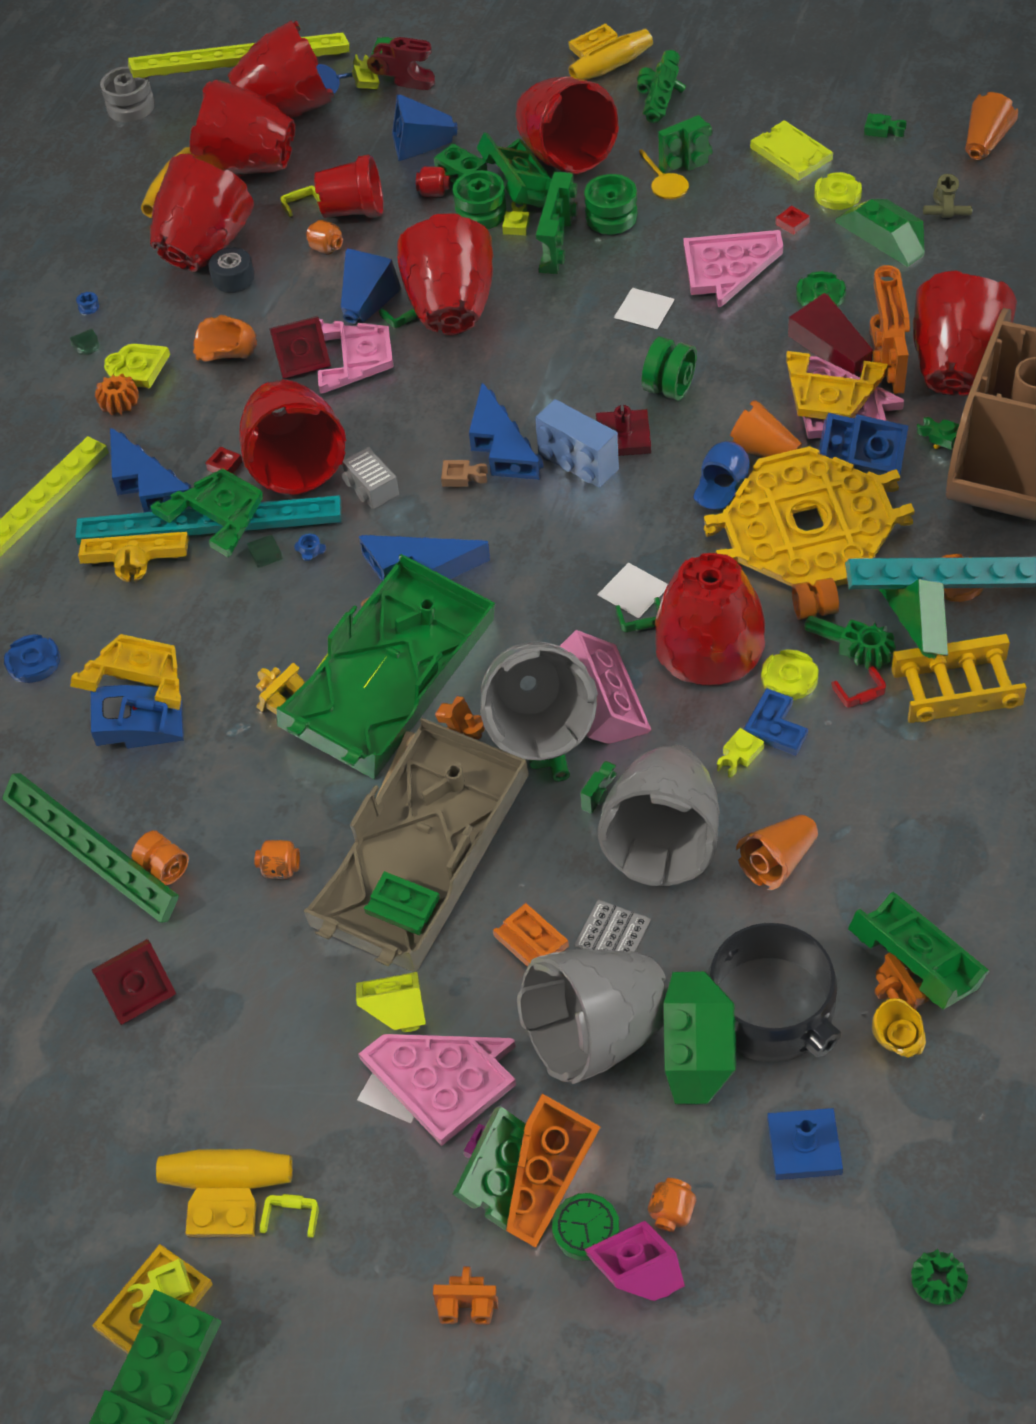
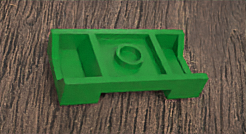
M484 132L477 150L482 155L483 160L489 164L496 163L505 174V178L508 180L505 189L511 196V200L519 205L530 204L538 208L544 207L551 178L524 141L517 139L507 147H500L495 144L488 133Z
M553 173L536 232V239L542 242L543 249L538 273L558 274L560 265H564L565 250H561L564 242V226H571L573 217H577L578 202H574V198L577 196V183H573V173Z
M895 892L890 893L877 910L866 914L861 909L856 910L848 927V930L869 948L879 944L883 945L889 953L896 956L914 974L921 977L923 982L919 990L943 1010L980 989L989 972V969Z
M154 1289L138 1321L142 1324L141 1329L111 1390L104 1391L89 1424H174L222 1321Z

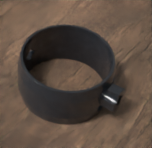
M781 923L751 925L728 937L715 953L708 971V975L718 986L723 978L737 966L756 959L774 958L797 964L811 973L823 988L827 998L822 1007L813 1016L789 1027H760L735 1016L736 1052L745 1057L763 1062L788 1061L800 1057L809 1051L817 1058L827 1055L841 1038V1031L831 1023L836 1006L837 978L832 961L824 947L805 931Z

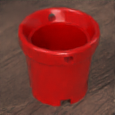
M371 155L358 156L354 162L315 172L316 194L319 193L320 201L318 206L323 218L366 215L371 219L382 216L383 193L375 160Z

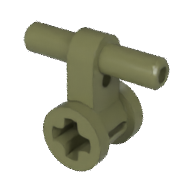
M943 174L939 177L937 187L933 193V199L939 205H925L923 207L924 215H941L942 218H952L953 215L970 216L972 214L971 206H954L955 192L959 187V180L956 176Z

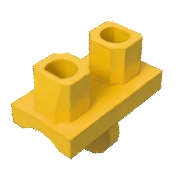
M294 662L281 675H279L281 671L277 667H274L271 671L262 668L257 673L260 682L256 685V688L259 691H263L259 695L260 702L256 706L260 711L263 712L267 708L277 715V707H280L287 700L281 694L287 690L293 695L305 683L298 675L299 667Z

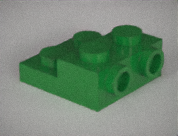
M697 115L658 131L659 169L662 173L666 174L683 166L690 171L709 163V156L713 153L709 143V137L713 134L711 125Z

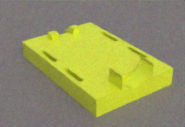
M785 120L772 127L770 133H762L750 140V148L798 181L833 160L832 151Z

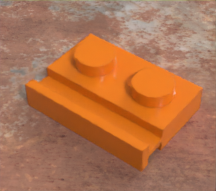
M527 903L505 919L503 925L493 929L494 937L527 967L531 960L538 956L564 951L569 947L568 940Z

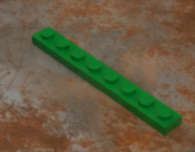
M13 773L2 797L4 801L160 923L169 921L179 898L177 893L21 773Z

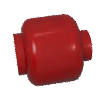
M425 166L421 168L420 172L416 173V191H420L422 197L441 198L444 196L445 191L450 189V175H446L443 167Z

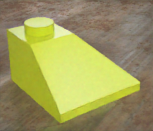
M418 972L356 983L357 1006L393 1030L401 1029L402 1032H412L418 1030L420 1025L426 1024Z

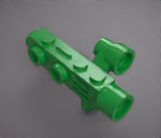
M667 50L663 53L661 62L655 68L656 72L651 68L644 67L640 69L637 77V90L643 94L649 92L644 102L645 106L642 114L646 116V120L650 123H658L665 116L673 88L680 93L686 88L685 84L676 79L680 68L678 67L680 55L674 50Z

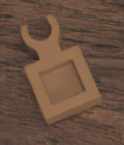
M443 460L442 487H468L469 481L486 483V473L488 474L487 464L481 463L470 466L469 460Z

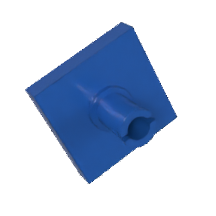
M834 1108L767 1113L775 1180L843 1175Z

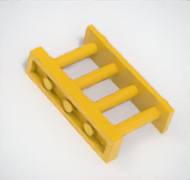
M1007 634L947 643L948 656L937 655L936 658H928L920 652L919 648L895 651L893 653L891 669L894 678L907 677L914 701H910L909 723L928 722L934 719L1002 708L1011 709L1024 703L1026 684L1012 685L1003 662L1007 660L1010 645ZM991 663L1000 687L983 690L975 665ZM963 668L971 692L955 694L947 670ZM935 672L943 696L926 699L918 674Z

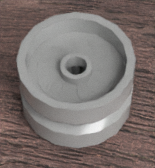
M129 66L111 70L101 79L100 87L105 99L106 110L109 117L115 121H138L150 115L153 111L155 101L149 77L133 78Z

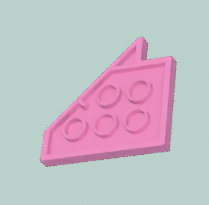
M780 230L683 238L691 295L716 293L718 307H722L783 254Z
M818 356L810 357L807 373L860 379V377ZM877 386L857 414L886 421L884 411L902 410L904 400ZM803 417L808 439L821 438L825 419Z
M383 1034L359 1053L360 1060L441 1146L516 1086L515 1078L498 1062L516 1047L515 1041L512 1038Z

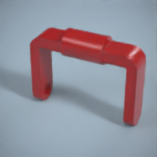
M874 666L869 667L868 671L878 685L876 688L868 689L849 698L838 681L831 683L833 690L845 707L851 708L859 704L862 705L885 694L886 683Z

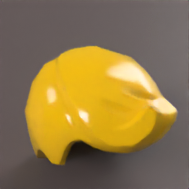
M897 998L888 999L878 1007L873 1017L872 1031L879 1044L885 1049L907 1058L921 1055L926 1045L921 1015L904 1000Z

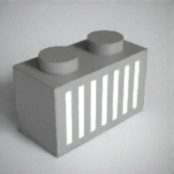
M369 447L343 460L344 472L342 477L348 487L352 486L356 490L359 499L362 502L366 501L372 509L399 496L397 477Z

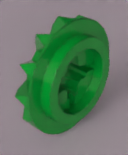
M937 1248L934 1252H923L921 1257L916 1262L914 1261L911 1281L917 1294L927 1302L936 1305H948L956 1302L963 1296L967 1288L968 1275L964 1268V1263L956 1259L952 1252H940ZM933 1267L940 1273L950 1270L946 1275L947 1285L940 1279L930 1281L934 1275Z

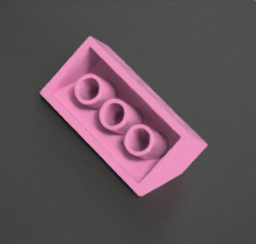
M575 630L560 647L574 654L587 667L590 677L594 679L598 692L596 714L590 731L587 734L588 738L612 744L648 734L651 731V727L616 644Z

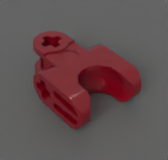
M397 37L392 39L390 44L379 43L367 60V66L371 72L377 75L393 76L397 86L429 90L435 85L433 71L422 68L416 63V61H425L432 53L431 44L426 40Z

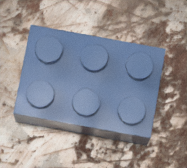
M556 399L535 417L538 454L545 460H550L561 466L565 471H570L585 482L599 488L619 470L618 432Z

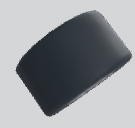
M229 247L221 249L214 253L209 260L212 282L220 291L238 292L247 288L254 280L252 259L249 253L241 248Z

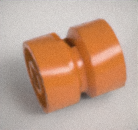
M833 578L816 580L814 585H811L809 582L792 585V601L798 620L807 619L808 616L815 617L816 613L822 616L838 614L839 598Z
M157 830L145 833L135 844L131 855L132 860L165 885H170L177 881L183 875L189 863L188 854L175 844H171V841Z

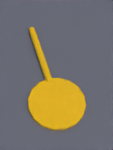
M639 150V153L659 175L653 180L651 186L656 196L663 199H676L686 194L689 183L685 177L676 173L663 174L644 150Z

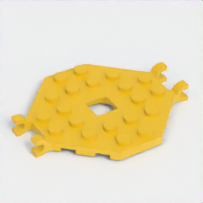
M809 446L759 458L748 478L744 479L736 491L730 505H727L721 514L704 516L706 524L704 525L706 537L716 535L725 528L732 548L716 550L717 554H726L738 563L791 587L793 584L809 582L811 585H814L816 580L833 578L836 586L848 584L845 562L848 559L875 558L894 525L897 523L901 526L912 525V515L915 514L912 503L892 509L886 492L899 490L897 482L900 481L901 477L897 469L881 475L870 471L864 473L855 469L854 465L837 457L831 459L819 454L820 450ZM817 508L824 525L808 531L799 529L793 514Z

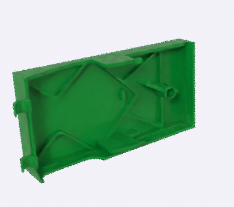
M403 554L399 555V561L354 618L353 614L357 610L356 605L352 606L344 614L328 636V656L311 678L276 709L278 727L374 780L400 746L406 731L410 732L494 620V602Z

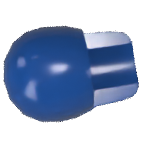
M724 441L711 447L702 462L700 483L693 496L696 503L707 509L722 510L734 499L736 491L744 479L749 476V455L741 445L731 441ZM721 474L730 475L734 478V481L728 487L719 486L714 481Z

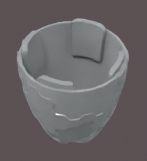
M528 642L510 647L493 660L482 680L480 700L482 722L492 741L501 750L528 760L552 759L568 753L581 743L590 731L597 706L598 692L595 681L590 677L587 667L574 654L558 645L547 642ZM525 676L534 677L536 679L534 688L523 690L520 687L522 678Z
M674 745L671 747L661 746L645 752L625 770L607 796L602 807L603 811L598 825V840L608 860L628 878L651 886H671L694 879L712 863L718 842L720 815L718 797L707 769L690 749Z
M583 948L538 956L532 959L523 976L522 988L517 994L520 1024L524 1030L528 1031L536 1052L547 1067L548 1074L562 1082L566 1081L574 1084L613 1067L636 1052L654 1033L661 1029L664 1025V1000L668 987H664L663 984L666 976L652 957L632 951Z

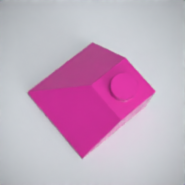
M646 1221L640 1222L585 1249L586 1255L617 1289L656 1301L685 1287L676 1252Z

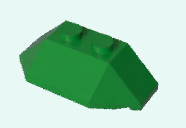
M888 199L868 200L850 208L836 218L835 222L906 267H909L924 256V221Z
M705 971L672 972L664 1000L665 1073L675 1104H709L714 1098L713 1096L736 1071L735 1005Z

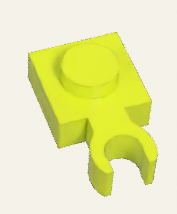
M355 54L352 74L356 88L378 89L380 84L378 75L371 72L367 66L369 57L365 55L363 61L358 59V55Z
M512 202V212L506 211L502 226L503 234L526 236L530 221L527 204H524L522 207H516V203Z
M739 728L724 745V756L720 757L717 761V771L719 772L723 766H730L728 777H733L739 764L748 767L764 749V741Z
M181 1259L147 1272L150 1280L149 1283L145 1285L134 1284L128 1288L130 1293L138 1290L143 1292L142 1300L132 1304L136 1308L146 1307L154 1289L177 1300L193 1293L184 1262Z

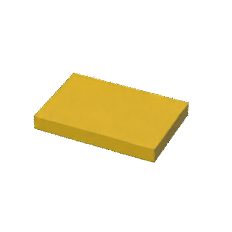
M159 1244L94 1322L93 1328L128 1354L141 1329L142 1324L138 1321L145 1307L136 1308L132 1306V1304L142 1300V1290L130 1293L128 1288L134 1284L145 1285L149 1283L150 1280L147 1272L181 1258ZM183 1261L193 1293L178 1300L195 1307L213 1283L208 1277Z

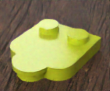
M128 344L122 347L118 353H112L105 358L104 369L109 377H112V374L119 376L123 373L125 377H131L137 387L151 388L169 358L170 352L168 347Z

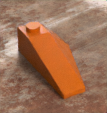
M543 1093L525 1124L506 1227L507 1232L535 1248L601 1126Z

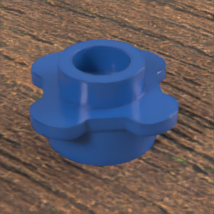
M315 534L301 536L294 545L295 551L300 552L302 559L305 561H310L318 554H323L326 551L325 545L320 544L319 538Z

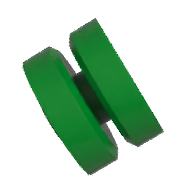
M484 170L471 171L463 174L455 181L453 195L456 214L484 225L487 230L498 226L504 221L507 211L504 181L499 175Z
M606 174L592 179L586 185L584 190L585 219L587 225L592 230L601 234L613 235L623 233L632 228L636 223L638 211L636 204L637 189L631 179L619 174Z
M660 336L657 337L650 346L644 362L641 377L643 390L654 394H660L663 391L665 397L680 401L688 391L693 379L697 362L696 347L681 342L675 345L674 340Z

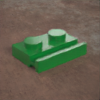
M384 871L370 896L371 899L368 905H365L364 911L370 916L420 936L424 924H427L440 896L439 893Z

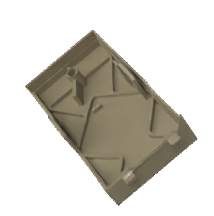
M422 717L420 719V727L378 797L375 799V794L379 789L375 785L370 793L366 795L350 824L355 842L339 869L309 907L304 910L309 926L319 930L315 931V934L325 939H330L333 936L378 956L374 960L383 965L390 966L393 963L411 972H417L529 776L525 759ZM384 871L439 893L440 899L427 924H424L420 936L365 913L364 907L368 905L371 899L370 896Z

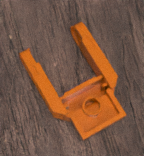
M883 265L874 272L873 284L879 314L871 318L869 333L873 349V362L888 364L885 376H887V382L892 383L894 394L905 392L909 356L905 333L910 332V319L901 273L894 266ZM882 277H891V278H893V280H891V281H884V280H882L881 278H882Z

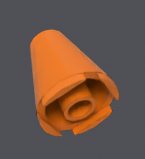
M988 92L985 96L980 94L975 98L972 104L965 147L967 154L972 159H985L1016 123L1018 109H1014L1012 106L1013 101L1010 98L995 92Z
M756 400L750 403L753 406L750 412L747 410L742 412L730 433V436L734 438L731 442L741 445L748 454L761 458L802 447V443Z
M800 814L743 836L736 845V851L740 848L741 857L738 859V862L745 875L758 886L762 884L770 886L769 890H774L783 885L817 839L818 830L816 823L813 819Z

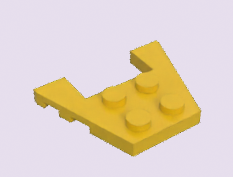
M787 351L786 362L797 415L826 419L828 413L854 418L887 374L888 364L864 361L861 378L851 379L807 373L810 354Z
M120 634L100 651L98 658L89 660L84 665V670L80 673L75 672L71 676L70 687L96 692L103 675L114 676L120 680L128 679L142 682L148 686H159L155 695V701L166 703L168 708L180 710L181 695L179 693L180 685L177 676V660L174 645Z

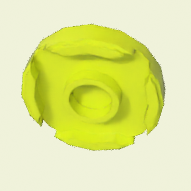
M833 172L827 174L826 178L822 179L821 177L817 180L814 188V198L825 208L833 210L851 208L862 197V184L860 181L859 183L855 181L856 178L850 174Z
M786 649L780 651V654L774 656L772 654L767 657L762 665L761 681L765 689L768 688L790 696L793 700L806 697L814 691L818 683L819 669L808 654L799 650Z

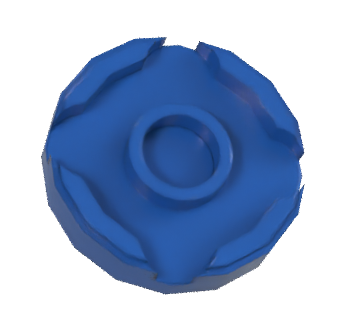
M39 634L27 635L15 640L10 645L11 649L8 653L5 652L4 665L10 677L23 683L42 681L49 677L58 668L60 663V652L54 640L49 637L48 639L43 638Z

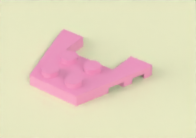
M319 319L325 341L341 339L344 364L342 368L318 370L320 394L394 368L389 326L358 323L357 326L344 325L343 321H334V324L323 323V319Z

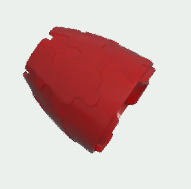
M291 20L269 34L264 35L251 46L250 50L228 74L231 84L247 88L263 96L290 118L318 109L331 103V99L335 98L332 89L325 88L316 69L318 60L308 40L301 38L298 33L301 28L297 20L294 22Z
M567 76L549 78L529 87L517 101L516 120L519 134L530 150L548 166L567 173H583L605 160L615 144L619 130L617 108L607 90L597 83Z
M217 79L213 82L209 81L203 88L204 99L196 125L192 127L190 133L189 150L196 159L209 163L222 171L230 170L237 176L274 173L285 169L292 152L290 141H293L295 137V123L293 119L277 106L268 102L263 96L247 88H241Z
M180 154L172 157L154 201L150 246L154 250L157 247L158 256L180 269H185L186 266H189V271L191 272L200 270L209 264V260L214 253L226 248L246 224V220L254 207V201L247 191L246 183L230 170L222 171L209 163L196 159L191 154Z
M454 213L435 214L430 219L418 222L401 233L397 241V260L406 293L417 316L426 329L435 333L438 330H442L445 335H457L471 329L478 322L484 311L492 283L493 249L490 232L484 225Z
M955 270L934 274L931 279L919 286L915 299L913 340L920 370L928 388L937 393L952 395L954 391H959L961 396L969 395L1003 308L1011 309V322L1013 323L1017 300L1013 290L1005 282H996L985 277L962 274V272Z
M282 379V381L262 384L248 399L240 421L239 441L244 465L257 483L278 493L300 494L322 485L342 465L346 455L345 441L347 439L345 430L329 404L311 389L297 382ZM284 407L281 412H273Z
M703 553L699 557H691L685 560L668 583L655 620L657 658L661 665H664L673 676L685 682L701 685H720L739 680L756 666L765 649V620L758 595L743 572L742 567L736 560L726 554Z

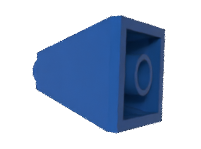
M397 95L392 136L398 161H403L452 143L453 136H457L458 131L457 122H453L452 116L406 96Z
M347 248L345 252L341 310L345 321L351 324L356 322L363 323L401 290V285L392 259Z

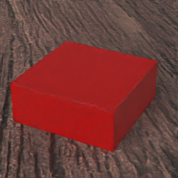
M791 205L776 217L775 225L795 235L810 223V215Z
M220 446L205 464L210 472L215 473L223 468L233 474L243 461L241 454Z

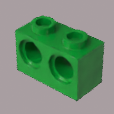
M454 143L434 157L435 167L444 168L446 175H450L451 185H454L455 181L463 174L471 171H488L485 160Z

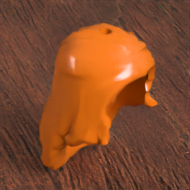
M226 315L206 318L203 322L199 323L198 329L195 332L193 353L198 361H213L221 358L245 359L254 353V349L257 347V335L250 324L243 320Z

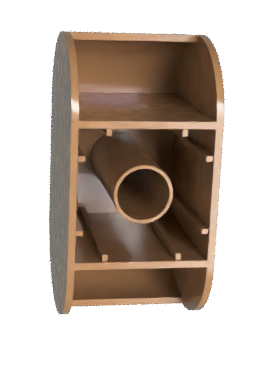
M1003 308L962 413L949 467L946 498L951 501L1036 521V328L1012 323L1011 309Z

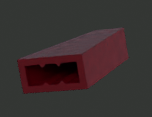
M823 293L789 317L788 336L816 356L858 377L862 374L864 361L872 362L873 349L826 293Z

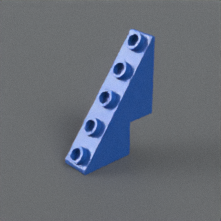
M481 384L469 430L471 451L490 452L491 476L540 480V469L544 468L541 456L533 452L528 438L522 437L515 421L511 422L505 407L498 404L493 390H488L485 384Z
M110 428L112 480L117 496L139 492L140 502L145 513L152 512L151 505L159 501L162 504L171 499V494L177 491L183 493L192 488L189 483H183L179 480L172 470H166L161 466L155 457L148 456L138 444L134 445L124 433H118L113 428Z
M375 535L359 536L362 555L381 581L385 579L399 561L400 554L450 580L490 561L489 543L484 540Z

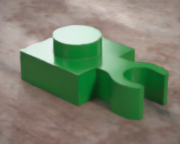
M868 113L864 135L887 138L888 134H893L897 137H904L907 121H893L889 115Z
M930 417L923 418L924 426L917 424V433L921 436H929V442L951 450L954 448L959 424L945 419L937 423Z
M605 761L599 772H594L580 792L582 810L592 814L598 805L601 806L605 802L608 795L606 787L614 780L617 774L613 771L616 768L615 764Z

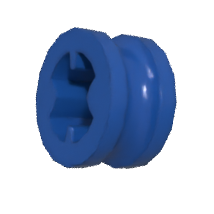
M84 292L77 296L76 303L80 313L85 315L92 314L99 309L98 296L95 293Z

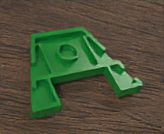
M222 468L193 483V488L183 493L177 491L171 494L170 500L162 504L157 501L151 505L152 513L168 523H171L186 508L191 507L224 526L209 539V544L212 549L229 558L260 505L263 494L259 488Z

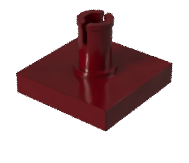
M318 316L269 328L282 378L331 366Z
M620 405L614 409V412L596 413L597 422L618 432V456L651 454L647 409L631 410L630 407L623 405L624 411H621Z
M148 939L91 970L120 1025L176 994Z

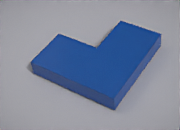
M766 688L743 729L764 741L765 745L797 756L808 736V728L784 720L793 704V698Z

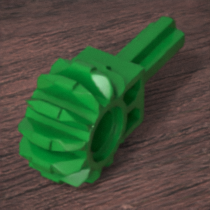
M808 616L804 625L806 631L839 642V654L847 656L849 659H854L856 666L865 664L867 670L872 665L877 669H880L882 663L889 665L891 657H893V653L896 650L893 633L888 632L887 626L877 627L876 622L872 626H868L864 622L861 623L851 619L846 628L823 619Z

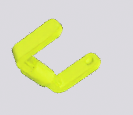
M314 186L301 188L281 196V205L287 215L291 217L293 213L287 203L309 195H313L317 202H319V193L316 194Z
M283 1194V1196L270 1195L265 1199L260 1233L266 1234L272 1205L282 1206V1208L312 1209L307 1235L308 1238H314L319 1214V1206L315 1199L290 1194Z

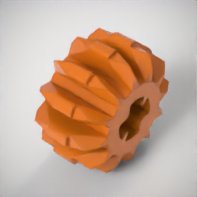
M123 373L119 376L112 374V377H103V382L97 383L95 398L103 412H109L110 415L119 412L122 415L123 411H131V407L137 405L139 391L131 377H125Z

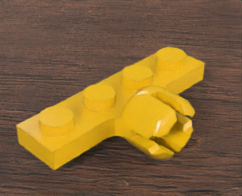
M187 532L81 539L78 557L80 564L114 562L115 575L122 581L130 582L131 575H135L134 581L137 582L145 576L147 564L151 559L187 556L189 538Z

